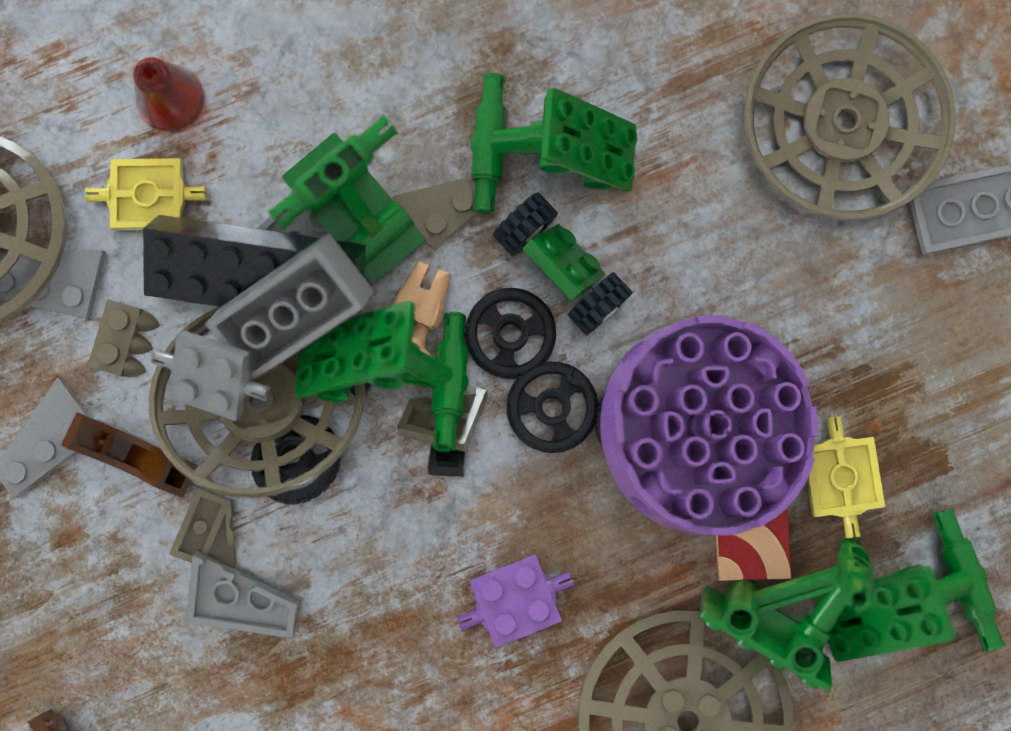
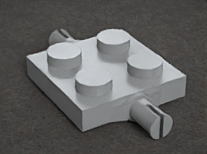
M183 330L176 335L174 355L159 349H155L152 353V364H157L171 370L172 386L170 399L237 421L243 415L244 399L247 395L262 401H266L270 395V386L251 381L248 370L250 356L248 351Z

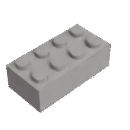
M328 233L224 304L205 325L219 342L250 352L248 370L250 379L253 381L363 309L374 293V290L330 233Z

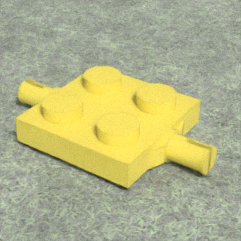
M181 158L110 159V178L107 187H86L85 193H87L85 194L86 202H107L110 210V229L113 231L143 230L158 215L183 218V209L186 201L207 200L205 195L207 194L206 186L186 187L183 180V161Z
M841 416L826 418L830 439L821 444L814 445L812 457L815 460L806 481L812 517L828 515L843 517L845 538L860 537L857 515L870 509L885 507L874 437L861 439L844 437Z

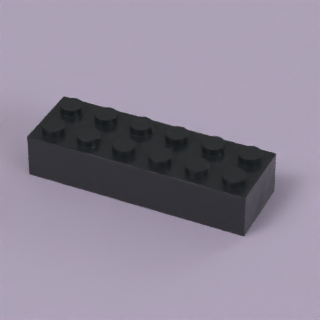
M158 215L143 228L144 295L222 307L320 238ZM335 240L364 277L366 245ZM361 309L360 311H358L357 313H355L354 315H352V316L359 315V314L361 313L362 309Z

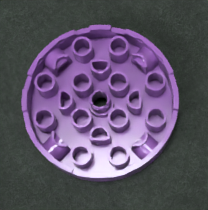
M710 315L683 320L658 329L636 343L625 354L615 368L607 385L602 402L600 432L602 447L609 470L617 486L636 509L655 523L670 530L691 535H733L763 526L781 514L795 500L804 487L814 464L815 458L812 457L815 437L819 436L817 407L812 405L807 388L810 385L809 381L789 350L774 336L752 323H743L738 320L729 319L727 316ZM709 421L712 422V433H710Z

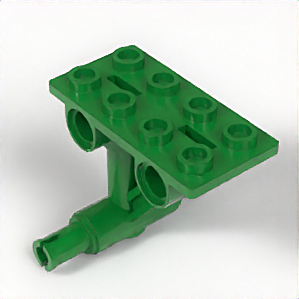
M486 73L483 75L482 103L476 108L475 129L471 138V149L473 152L471 178L475 182L473 212L478 214L495 213L496 184H499L500 180H502L504 154L540 156V170L549 173L575 172L583 175L582 185L587 188H616L624 192L632 191L633 178L635 176V145L637 143L636 124L557 88H548L547 94L544 97L543 120L534 121L528 126L506 129L507 110L502 105L505 76L499 73Z
M384 115L380 116V119L359 136L356 134L350 135L346 140L342 141L336 133H332L283 174L282 179L293 192L274 208L267 211L274 220L285 211H288L277 221V224L284 231L290 223L308 209L334 240L366 245L364 275L371 283H376L425 241V238L414 226V222L407 212L395 200H392L368 171L367 166L375 158L373 154L391 138L398 135V131L393 124L382 134H379L390 122Z
M409 300L349 317L300 349L294 396L300 399L315 396L323 401L340 403L348 401L350 386L366 382L383 389H399L405 384L433 388L431 414L436 421L432 447L442 452L454 451L456 449L457 421L463 416L465 391L469 383L468 376L466 375L468 347L464 343L466 315L454 311L444 314L443 340L437 345L436 359L421 351L418 344L412 342L415 304Z
M954 508L945 509L931 515L943 542V545L940 546V553L949 575L936 581L929 566L923 567L922 564L900 569L887 576L874 578V590L870 607L864 611H855L854 603L851 608L847 606L832 628L833 635L828 643L836 662L954 640L956 633L946 608L948 604L959 600L965 619H968V622H973L983 652L993 651L1005 646L993 616L996 614L995 610L997 608L987 585V573L979 564L971 540H968V537H963ZM824 594L812 597L815 607Z
M855 537L844 538L840 542L839 551L836 556L837 566L758 590L756 585L749 580L733 581L724 594L706 585L702 592L700 617L712 630L722 632L723 630L733 636L735 641L744 649L749 651L755 649L767 656V660L778 669L785 670L787 668L797 674L799 679L810 688L817 689L819 687L829 692L832 688L830 658L823 654L822 650L833 635L832 628L847 606L851 608L854 603L855 611H864L870 607L874 590L872 573L875 569L871 565L869 555L863 548L861 541L858 539L855 542ZM824 594L810 615L806 614L794 619L777 609Z

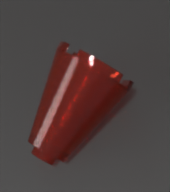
M155 57L145 58L136 65L133 72L135 104L139 115L149 126L162 132L174 133L181 131L180 129L189 124L192 125L198 120L204 109L205 94L198 77L184 66Z

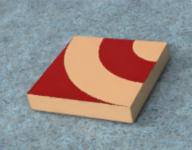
M788 507L763 526L755 527L740 534L716 535L719 581L791 579Z

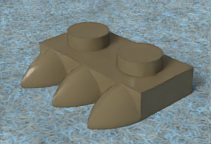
M107 299L87 367L128 378L146 373L142 363L132 357L131 354L139 355L153 350V346L148 339L138 334V331L147 332L160 326L158 320L141 308Z

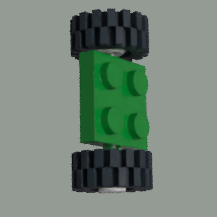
M539 192L534 193L522 204L518 205L516 210L511 212L499 224L500 226L494 231L493 237L511 256H515L524 250L571 301L579 295H583V299L571 309L567 316L587 336L610 318L633 292L615 272L610 273L594 287L606 275L600 268V263L593 255L586 253L576 243L575 236L568 229L562 228L559 224L544 232L547 226L554 221L553 219L557 217L558 212Z

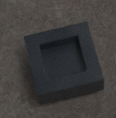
M431 443L428 474L464 477L468 447L466 452L456 449L454 451L450 450V452L435 450Z

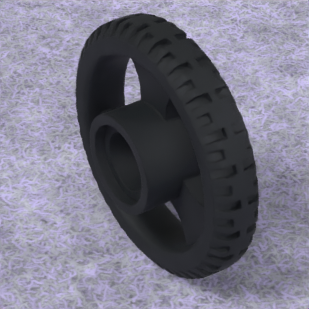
M503 288L486 294L474 305L467 318L465 340L471 357L484 371L496 377L516 379L518 376H523V373L538 367L539 364L542 365L543 362L549 359L556 342V325L550 309L538 296L520 288ZM508 300L519 301L533 308L535 312L527 320L513 313L501 315L497 309V303ZM480 323L488 324L493 328V339L500 349L498 355L492 360L483 353L478 343L477 329ZM506 325H515L519 328L521 336L514 342H507L501 337L500 332L502 328ZM539 334L544 336L539 352L530 361L517 365L514 359V352L519 351L525 346L528 335Z
M548 361L543 362L542 365L539 364L538 367H534L527 373H523V376H518L514 381L507 398V416L513 432L524 444L540 452L560 453L575 448L589 436L596 423L598 398L592 383L579 369L563 362ZM546 374H559L561 376V383L558 389H546L538 397H532L524 390L532 380ZM576 392H583L586 402L585 418L579 429L574 430L566 421L571 410L569 397ZM548 398L558 399L562 404V413L556 417L546 415L542 409L543 402ZM527 412H535L540 422L552 426L554 432L552 441L540 439L530 433L524 426L520 416Z
M301 415L300 417L315 426L319 422L318 418L309 415ZM328 426L326 431L335 435L333 430ZM291 430L281 437L282 440L276 445L277 456H282L303 443L304 441L300 438V434ZM261 443L254 445L251 453L252 461L263 460ZM327 448L326 452L316 455L310 449L295 464L290 465L289 463L279 467L281 483L286 482L288 478L293 480L312 470L326 459L333 450ZM341 456L332 466L306 487L268 497L276 502L291 505L311 501V499H315L334 482L341 465ZM264 470L251 471L258 488L266 487Z

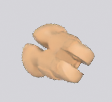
M418 261L409 274L404 286L397 291L391 305L408 300L415 304V326L412 342L418 344L421 351L431 356L426 350L427 335L429 331L437 330L441 322L451 273L439 269L434 280L431 282L430 290H425L422 287L426 282L430 265Z

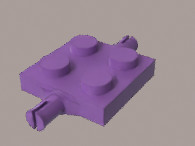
M536 554L470 580L469 582L476 597V610L457 616L458 623L472 618V620L460 624L461 630L464 631L467 628L482 623L489 631L495 648H498L562 622L555 604V593L575 586L573 579L559 584L572 578L570 572L549 580L542 571Z

